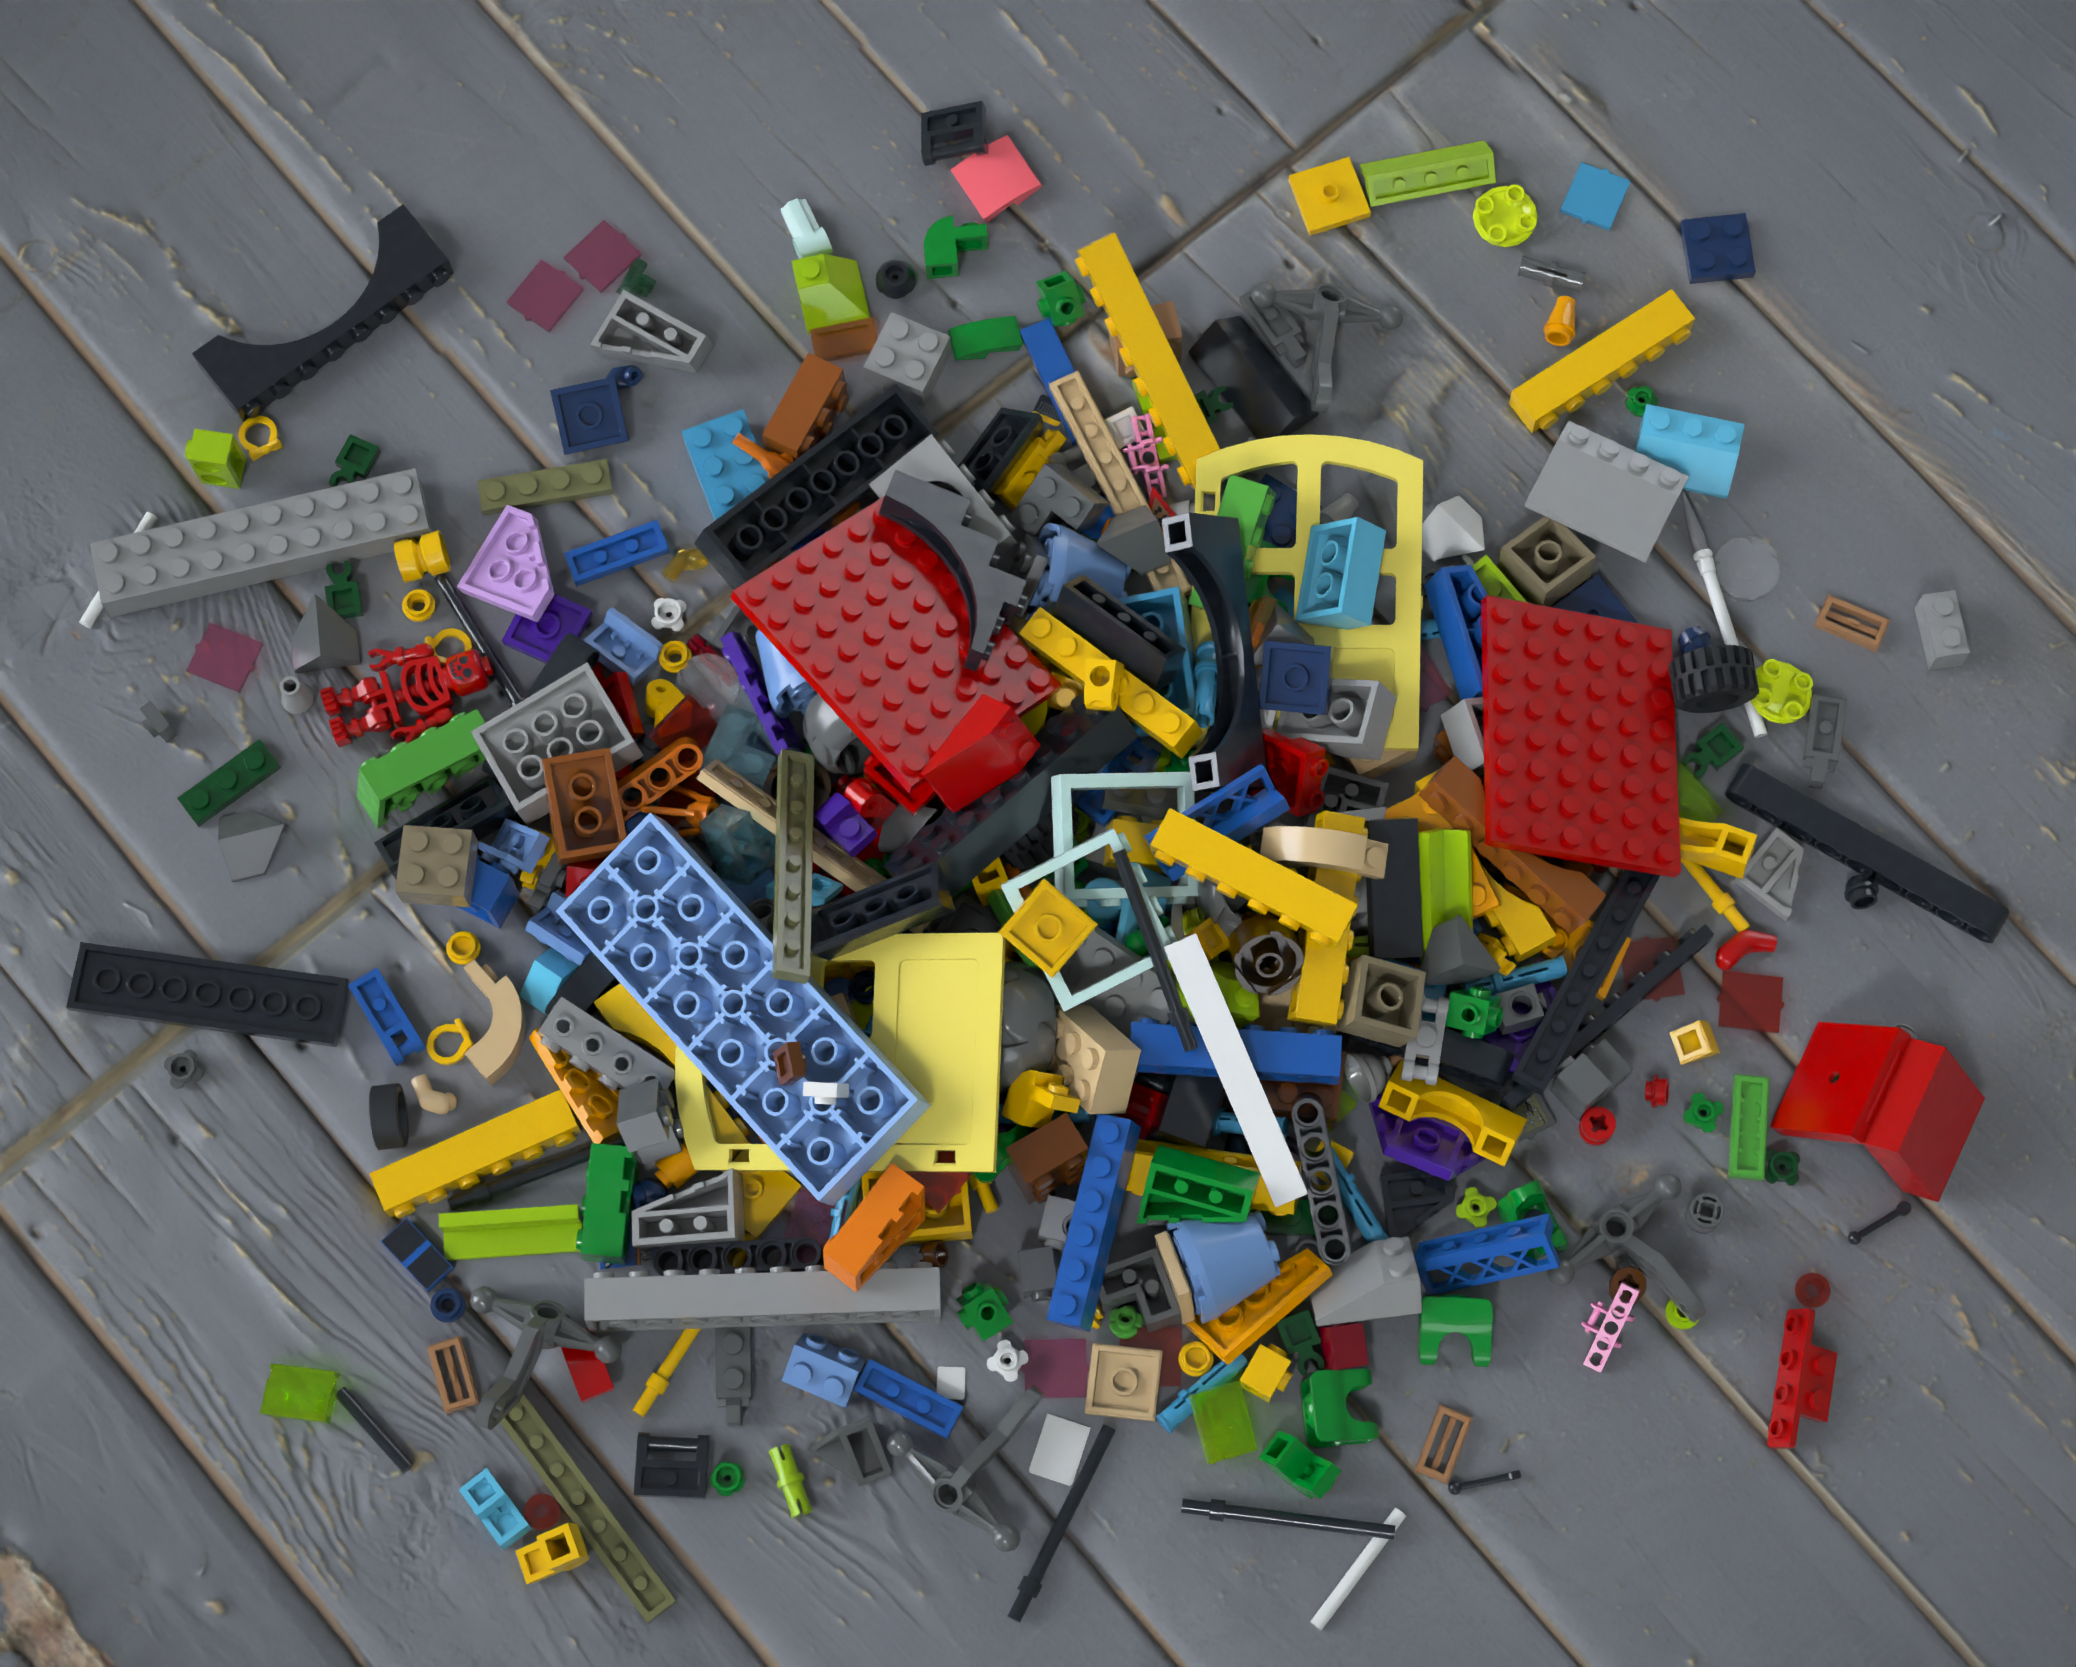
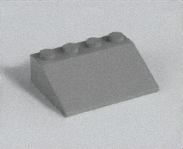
M1568 421L1524 506L1646 563L1679 501L1689 476L1648 458L1644 454L1635 452L1613 440L1596 434L1583 426Z
M588 663L583 664L471 731L513 807L526 825L549 813L542 759L610 748L614 772L616 773L644 756Z

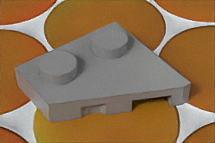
M1776 828L1750 859L1743 879L1735 877L1734 882L1786 922L1792 912V902L1797 887L1798 872L1804 848L1780 829Z

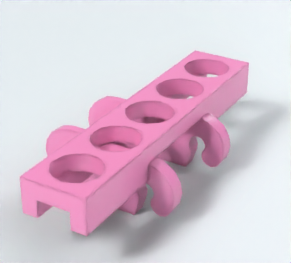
M1149 413L1137 417L1133 416L1130 420L1136 446L1127 444V448L1122 449L1123 453H1128L1131 466L1129 469L1133 472V475H1137L1138 471H1142L1148 501L1152 491V484L1160 486V495L1164 499L1167 497L1162 471L1169 469V465L1159 466L1155 444L1163 442V437L1154 438ZM1138 420L1146 422V431H1139ZM1147 436L1149 439L1141 440V437ZM1135 451L1138 452L1140 466H1137ZM1145 452L1153 454V463L1147 464L1143 461L1142 456ZM1157 472V478L1150 480L1149 474Z
M1622 1281L1609 1308L1603 1306L1604 1303L1601 1301L1598 1303L1591 1302L1590 1305L1594 1308L1588 1322L1582 1321L1581 1325L1586 1328V1332L1590 1333V1331H1593L1597 1334L1583 1365L1601 1373L1612 1348L1622 1347V1342L1618 1341L1617 1338L1626 1320L1634 1322L1635 1316L1629 1313L1640 1289L1633 1288ZM1623 1290L1632 1292L1628 1303L1620 1299ZM1616 1306H1622L1625 1309V1311ZM1600 1312L1606 1314V1317L1601 1327H1598L1595 1323ZM1609 1321H1613L1618 1325V1331L1614 1334H1609L1605 1330L1604 1326ZM1599 1340L1609 1344L1607 1349L1598 1347ZM1597 1352L1603 1356L1599 1365L1591 1363L1590 1359L1593 1353Z

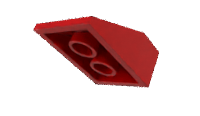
M983 693L920 771V774L925 777V780L950 811L955 813L1019 773L1041 745L1011 706Z

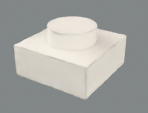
M1133 406L1104 420L1119 450L1127 447V444L1135 443L1130 420L1133 416L1137 417ZM1138 420L1139 431L1144 432L1145 430L1140 420Z
M803 1082V1096H814L815 1104L836 1105V1098H849V1084Z

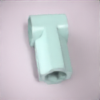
M796 198L787 202L781 208V214L792 235V243L798 258L801 259L819 254H833L827 234L823 227L819 228L806 199Z

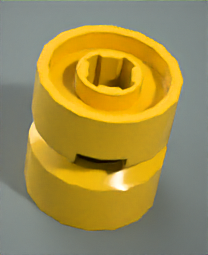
M440 530L422 534L419 542L414 538L394 542L397 564L405 583L422 579L427 571L432 576L451 571L449 554Z

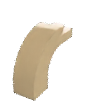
M1274 826L1263 828L1260 854L1288 869L1299 867L1325 868L1373 879H1383L1389 844L1367 839L1368 836L1338 830L1300 826Z
M473 959L464 967V970L468 977L490 1000L493 1017L490 1028L484 1037L464 1054L492 1086L509 1071L520 1055L526 1036V1013L522 1000L507 975L499 980L487 964L480 967Z

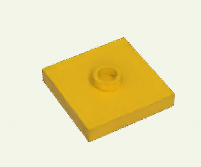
M1350 157L1288 176V182L1309 236L1371 216L1370 208Z
M1043 878L998 932L1053 978L1098 924Z
M742 1150L733 1162H750L749 1150ZM738 1171L743 1174L745 1231L757 1240L802 1189V1185L785 1171Z

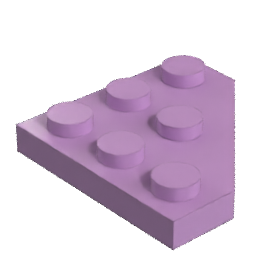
M506 505L457 585V588L466 595L538 622L555 595L538 520L531 513Z

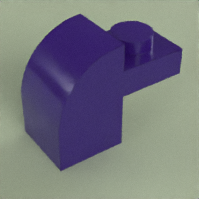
M838 792L813 812V822L818 830L840 845L852 858L878 836L876 831L853 809L850 802Z

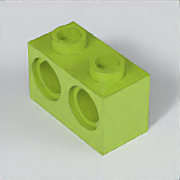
M194 429L192 440L188 439L185 446V458L189 461L202 484L240 489L247 458L234 435Z

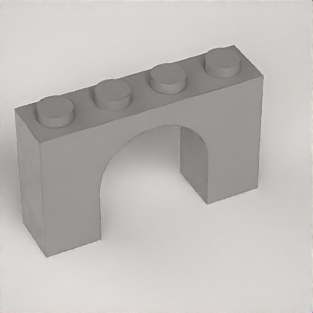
M932 434L869 484L881 499L885 496L894 472L897 470L940 488L953 490L971 500L967 509V513L972 515L968 528L999 540L994 553L1001 556L1017 543L1011 535L1016 530L1004 514L1000 517L995 515L991 510L996 505L984 489L980 492L976 491L971 484L976 480L964 464L958 468L951 459L956 455L944 439L938 443Z

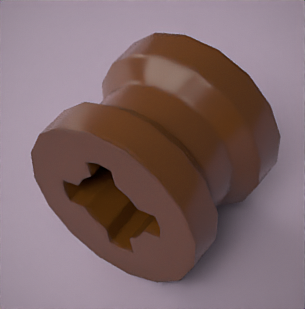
M1624 1267L1618 1270L1611 1278L1608 1292L1613 1300L1622 1281H1624L1627 1285L1640 1289L1634 1302L1636 1304L1645 1293L1647 1287L1646 1279L1638 1269ZM1623 1290L1620 1296L1621 1301L1628 1303L1632 1292Z

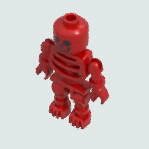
M423 643L407 649L399 646L395 648V651L372 649L368 652L372 659L376 656L383 657L379 664L369 665L372 671L379 672L383 685L382 689L379 683H377L376 677H368L361 680L352 689H349V687L341 689L342 693L339 694L334 687H328L319 691L325 711L330 718L342 714V706L347 705L348 708L355 706L354 702L364 701V704L372 705L367 710V715L363 716L360 720L358 717H355L348 724L343 717L329 720L332 735L339 748L352 744V736L356 735L359 738L364 736V732H384L390 729L392 724L389 713L392 714L393 721L398 727L391 733L392 739L396 740L399 736L405 735L406 741L410 743L418 739L427 729L442 727L448 724L454 717V713L450 709L454 706L452 692H456L460 697H466L486 690L489 687L488 676L494 675L488 656L481 657L475 649H469L449 656L446 659V666L443 667L439 658L434 656L432 646ZM394 664H398L399 667L404 666L401 672L402 689L399 688L394 691L390 676L385 670ZM426 671L428 672V680L425 679ZM415 674L416 683L410 686L411 678ZM428 693H435L439 700H431ZM418 696L422 697L428 706H419L413 699L415 697L418 698ZM386 699H387V701H388V702H385V703H382V704H379V703H378V702L384 701V700H386ZM407 701L419 716L426 719L419 718L415 721V725L406 728L402 727L405 725L398 704Z

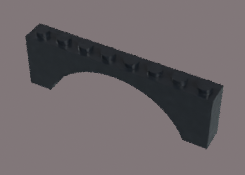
M404 204L377 222L379 250L374 272L356 303L334 323L311 336L297 341L274 345L241 343L217 335L192 353L200 369L242 422L259 416L270 403L276 399L279 400L286 397L298 383L314 377L322 366L329 361L338 360L346 349L355 343L366 340L374 329L381 324L391 322L398 312L408 305L411 306L418 303L426 292L433 287L443 285L450 275L454 273L449 259Z
M1185 513L1162 519L1165 553L1180 566L1194 586L1207 615L1214 641L1217 663L1215 720L1213 725L1209 726L1199 747L1188 757L1192 791L1216 792L1260 764L1265 767L1266 771L1267 768L1238 518ZM1259 778L1249 784L1247 791L1263 789L1265 787Z

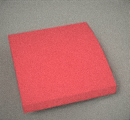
M1008 135L988 144V154L977 156L976 153H973L951 169L986 222L991 221L1011 204L1014 203L1018 206L1043 187Z

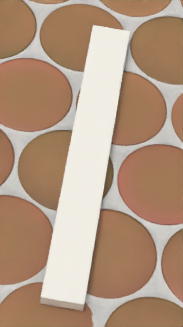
M1195 933L1165 946V952L1275 1207L1308 1194L1197 934Z

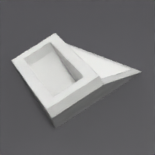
M1459 495L1438 504L1422 524V551L1433 562L1438 559L1485 550L1482 517Z

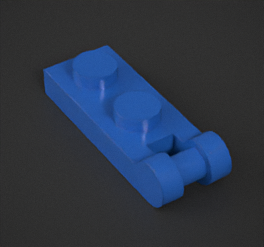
M1137 737L1112 759L1102 773H1148L1157 763L1161 754L1153 748L1147 749L1141 744L1142 740ZM1132 755L1141 760L1137 766L1128 760ZM1088 790L1077 804L1078 810L1103 828H1105L1117 812L1102 809V790Z
M378 968L348 984V987L396 1066L405 1062L404 1058L416 1051L418 1054L426 1049ZM404 1032L408 1040L396 1046L393 1038Z

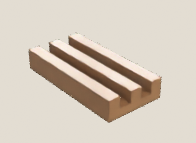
M1828 594L1814 627L1877 652L1890 620ZM1829 608H1835L1880 627L1879 631L1861 624L1857 620L1832 612Z
M458 1336L427 1346L445 1414L454 1413L453 1411L456 1410L461 1411L472 1405H479L480 1400L462 1337ZM452 1346H456L470 1396L467 1399H464L450 1349ZM443 1350L457 1402L454 1403L450 1401L437 1351Z
M1439 1405L1414 1472L1426 1475L1430 1479H1436L1440 1483L1447 1485L1473 1418ZM1443 1415L1449 1416V1421L1431 1468L1425 1467L1424 1464ZM1456 1420L1463 1422L1444 1474L1437 1470Z

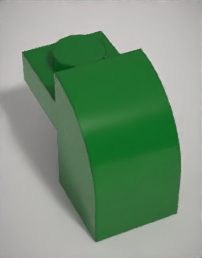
M953 215L936 221L928 229L924 238L927 279L959 276L958 252L987 250L988 235L986 224L968 222L959 227H954Z
M1281 1430L1277 1432L1259 1456V1459L1275 1474L1310 1499H1313V1497L1321 1499L1333 1487L1335 1479L1341 1472L1332 1462L1315 1455L1296 1437Z

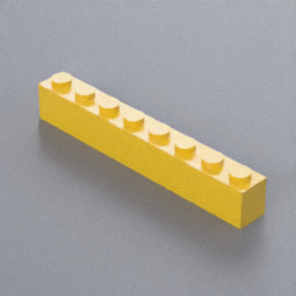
M1110 233L1076 250L1079 258L1075 259V263L1082 277L1089 276L1094 288L1089 290L1096 306L1098 308L1103 306L1108 315V318L1104 319L1105 325L1112 338L1118 336L1123 346L1118 351L1126 367L1132 366L1137 375V378L1133 379L1137 391L1141 397L1147 395L1152 407L1147 409L1154 425L1156 427L1161 425L1167 436L1162 441L1170 457L1176 455L1181 465L1176 470L1184 486L1190 484L1191 488L1195 490L1196 459L1216 452L1220 448L1116 233Z

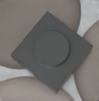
M151 701L140 708L147 718L142 724L154 738L160 734L164 741L168 743L177 736L176 732Z

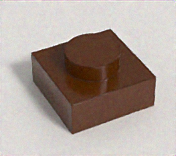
M800 1041L786 1042L773 1052L779 1086L793 1085L806 1076L807 1061L804 1053L801 1052Z

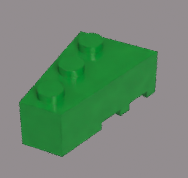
M591 1143L590 1160L586 1171L587 1190L581 1205V1216H584L583 1229L578 1230L576 1238V1250H580L584 1261L626 1265L632 1225V1211L634 1210L633 1187L635 1182L638 1181L640 1162L635 1151L629 1153L626 1146Z
M1158 1145L1150 1163L1136 1224H1147L1148 1220H1169V1223H1179L1181 1220H1202V1223L1246 1222L1254 1201L1260 1173Z

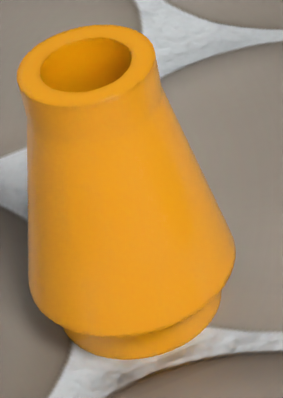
M1560 296L1557 298L1556 305L1543 328L1546 341L1552 345L1566 346L1575 337L1576 301L1572 297Z

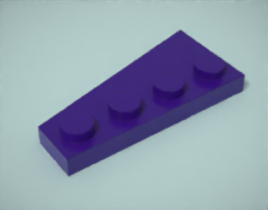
M731 631L720 639L724 645L722 652L727 661L734 666L738 674V681L747 693L776 755H779L781 749L796 752L804 749L805 747L788 716L780 718L775 714L769 701L764 674L741 632Z

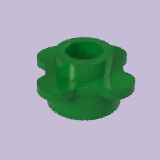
M1696 1093L1691 1097L1692 1104L1689 1110L1684 1112L1683 1120L1686 1124H1692L1694 1127L1702 1129L1704 1133H1711L1716 1128L1715 1121L1717 1117L1724 1111L1723 1105L1718 1101L1712 1102L1706 1099L1702 1093ZM1701 1110H1705V1111H1706V1115H1705V1116H1702V1115L1700 1114V1111H1701Z

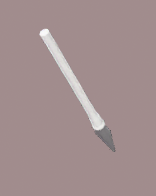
M1682 492L1681 497L1690 542L1695 551L1693 559L1697 562L1699 572L1703 576L1724 644L1739 646L1716 575V567L1712 557L1713 552L1711 549H1708L1701 526L1685 492ZM1751 701L1745 703L1744 706L1754 737L1760 738L1767 735L1763 717L1756 711Z

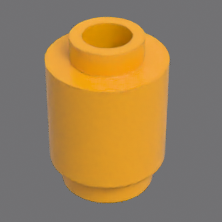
M685 1141L681 1144L682 1152L661 1158L655 1163L658 1171L654 1175L667 1189L673 1185L678 1190L698 1172V1170L694 1169Z

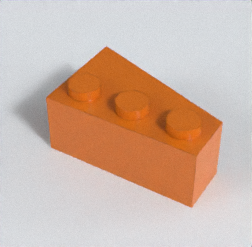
M891 1163L839 1232L832 1236L823 1248L824 1269L857 1293L925 1220L924 1186L898 1166Z

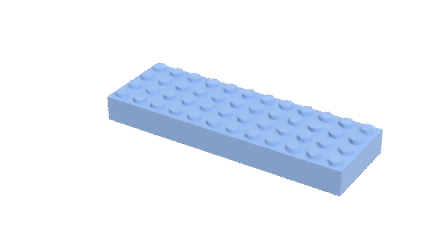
M649 813L556 910L568 926L819 1202L834 1206L931 1106L811 976L806 984L772 978L773 935L666 820ZM800 1041L801 1052L804 1053L807 1061L806 1076L793 1085L779 1086L773 1052L786 1042ZM803 1082L849 1084V1098H836V1105L815 1104L814 1096H803Z

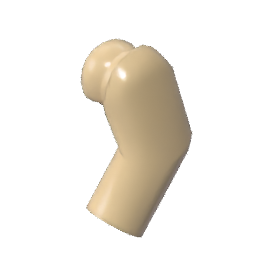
M426 1074L416 1076L411 1080L419 1103L424 1110L436 1114H446L448 1111H453L456 1108L457 1099L455 1095L450 1092L444 1094L434 1091Z

